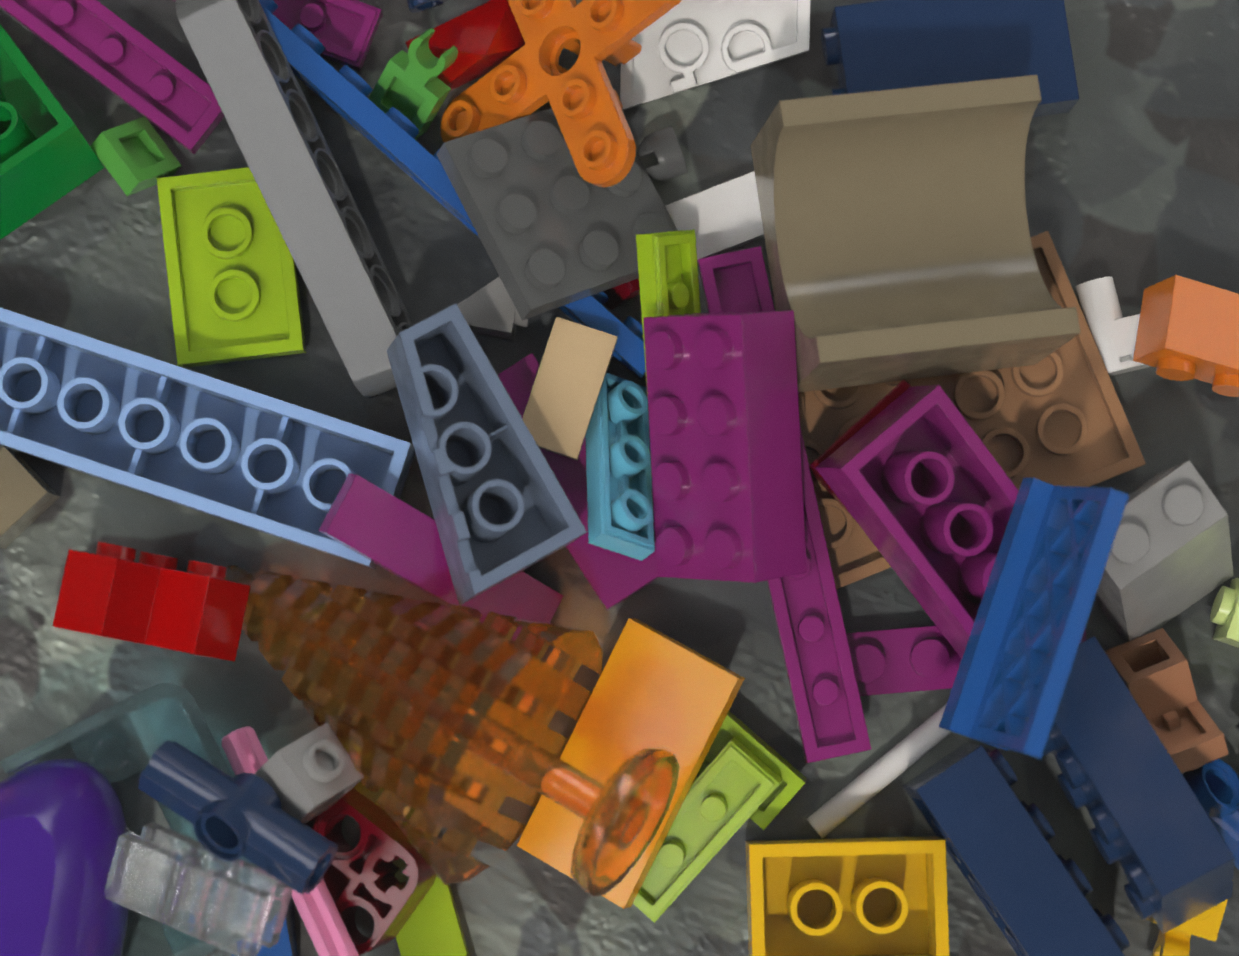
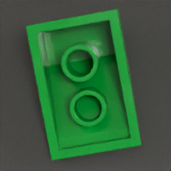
M0 24L1 240L105 167L72 119Z

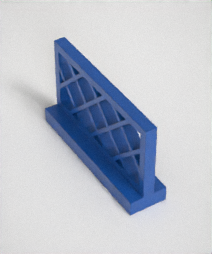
M1023 477L939 725L940 728L999 749L1012 750L1041 759L1129 497L1128 494L1112 488L1054 486L1036 478Z

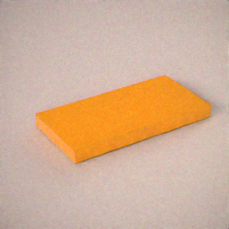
M628 618L517 846L621 908L631 907L745 678L636 618Z

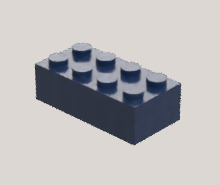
M1095 636L1079 644L1042 756L1051 752L1054 754L1062 771L1061 774L1057 775L1063 792L1075 810L1083 806L1088 810L1095 825V828L1091 829L1090 833L1105 861L1109 865L1116 861H1119L1129 881V883L1124 885V889L1135 911L1143 921L1153 917L1164 934L1232 897L1235 857Z
M964 743L903 785V788L935 835L946 840L947 853L1017 956H1125L1123 951L1131 946L1127 937L1110 914L1102 915L1097 908L1093 909L1085 898L1086 895L1093 891L1089 881L1071 858L1065 860L1060 854H1055L1047 842L1056 836L1054 830L1034 803L1028 806L1024 801H1019L1010 787L1018 781V778L1009 763L996 748L990 751L987 747L984 749L982 745Z

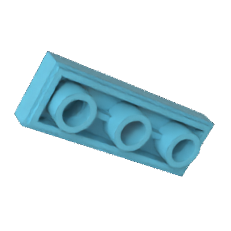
M606 373L586 434L588 543L640 561L655 552L647 387Z

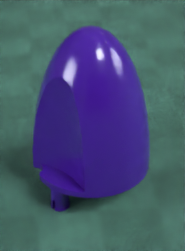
M71 758L42 761L25 767L1 781L0 956H121L129 910L131 852L129 832L118 795L107 777L87 762Z

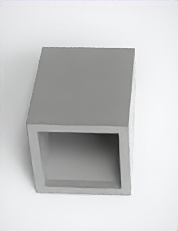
M1190 460L1157 473L1128 494L1129 497L1094 599L1125 643L1156 631L1234 576L1228 514Z

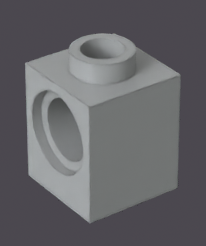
M328 723L278 750L254 774L272 786L280 799L281 809L304 824L330 809L364 778Z

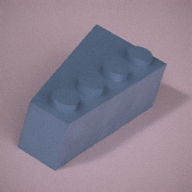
M455 303L400 332L386 352L459 606L568 546L587 531L457 304Z

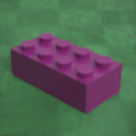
M794 310L694 313L643 318L657 577L756 583L807 573Z
M940 385L911 386L815 468L962 659L1019 490Z

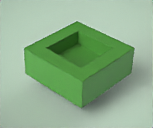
M141 117L101 132L90 146L126 196L157 185V178L171 177L182 166L146 117Z

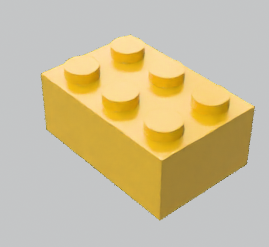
M937 836L745 841L749 956H950L945 839Z

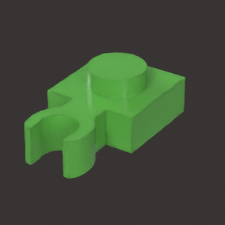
M433 28L427 29L411 42L408 54L401 50L388 61L368 97L384 113L393 106L405 115L420 131L415 140L426 133L449 94L451 88L437 78V76L450 67L458 55V49L455 46L444 52L440 58L431 53L429 40L435 33Z

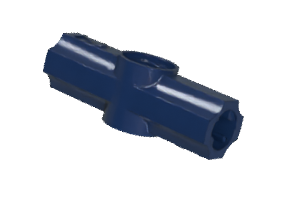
M166 740L153 753L151 760L141 773L138 789L191 822L196 837L202 846L213 856L221 860L235 861L243 856L301 895L304 893L309 895L321 882L325 872L335 858L338 845L283 811L278 794L272 786L261 777L252 773H241L232 778L178 742H170L169 740Z

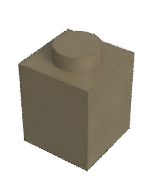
M5 446L0 449V548L6 549L60 498L17 451Z

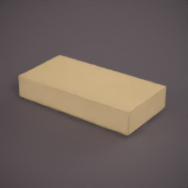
M556 317L522 418L540 449L578 461L618 336Z

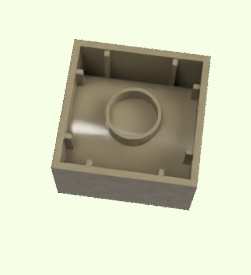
M1037 75L782 100L778 102L750 146L775 310H794L798 393L901 381L904 378L910 380L1036 365L1081 333L1077 308L1061 307L1046 288L1036 262L1029 232L1025 199V154L1030 123L1038 104L1041 102Z

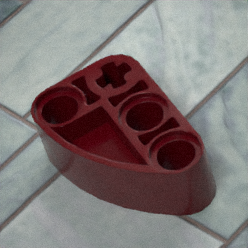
M353 787L330 809L306 822L305 825L338 845L335 858L325 872L323 879L358 954L361 955L390 943L397 936L434 884L438 875V862L433 850L423 840ZM346 815L353 817L361 830V839L356 847L348 844L341 832L342 822ZM402 858L407 864L402 873L408 876L409 880L400 883L394 876L400 868L395 866L393 861ZM358 906L368 910L373 917L374 932L371 938L362 935L356 927L355 912Z

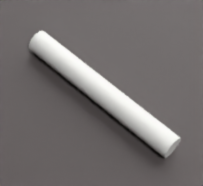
M946 704L806 819L822 839L952 733L939 727Z

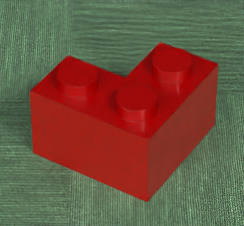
M98 542L95 554L68 550L53 627L235 662L251 585L225 580L227 567L189 560L187 572L177 571L178 558L140 551L139 561L134 562L137 549Z

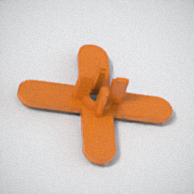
M508 0L525 45L450 102L441 120L440 131L443 142L531 115L549 101L579 175L585 181L598 187H610L619 183L627 176L634 164L636 143L622 111V103L617 91L613 89L602 61L605 60L617 66L620 63L626 64L638 55L642 47L632 38L674 8L682 0H583L579 4H577L576 0ZM564 48L578 55L577 61L569 70L559 65V57Z

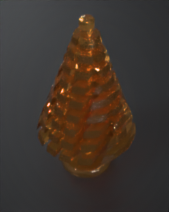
M237 565L226 566L225 580L251 585L242 630L251 641L259 642V651L275 671H284L289 666L281 680L298 700H302L303 707L319 727L328 723L349 754L355 769L364 776L360 781L364 787L374 792H378L380 788L384 789L377 803L396 822L444 884L469 881L490 867L488 864L470 855L478 841L507 851L523 833L526 824L499 811L507 796L535 808L541 795H544L584 820L572 852L571 875L577 886L592 897L608 893L638 863L655 837L675 793L680 767L675 755L662 748L642 749L626 760L608 780L606 785L560 758L569 738L548 727L557 710L578 722L592 693L573 681L581 664L599 675L602 673L603 650L594 631L575 627H559L553 623L537 620L517 619L515 616L489 611L480 626L478 622L482 614L477 609L455 604H451L450 607L441 606L439 602L412 598L404 599L401 595L374 591L367 592L363 588L337 584L329 598L333 589L325 581L300 578L295 581L291 575L268 571L254 579L251 573ZM518 627L521 628L516 640L511 644L509 641ZM548 647H554L545 663L542 662L541 659ZM411 807L415 808L410 820L407 819L406 816ZM443 827L447 828L443 838L439 837L438 834Z

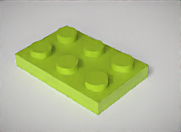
M245 167L157 178L177 365L187 368L306 353L297 267L250 168Z

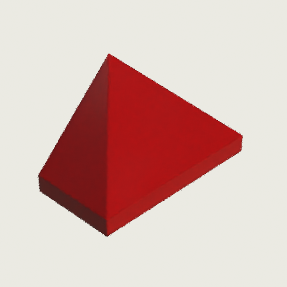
M491 0L433 28L435 33L429 40V49L437 58H440L452 46L458 49L455 62L437 76V78L451 88L450 91L487 74L525 45L508 0ZM418 36L405 42L408 49L411 42Z

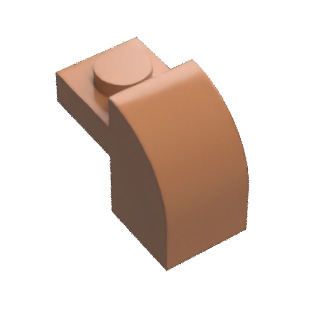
M1163 628L1104 651L1181 774L1196 770L1206 763L1229 755L1224 734L1197 699L1188 660Z

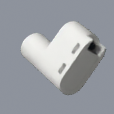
M1113 277L1097 278L1077 285L1076 290L1083 315L1109 376L1152 367L1133 361L1140 314L1123 318Z

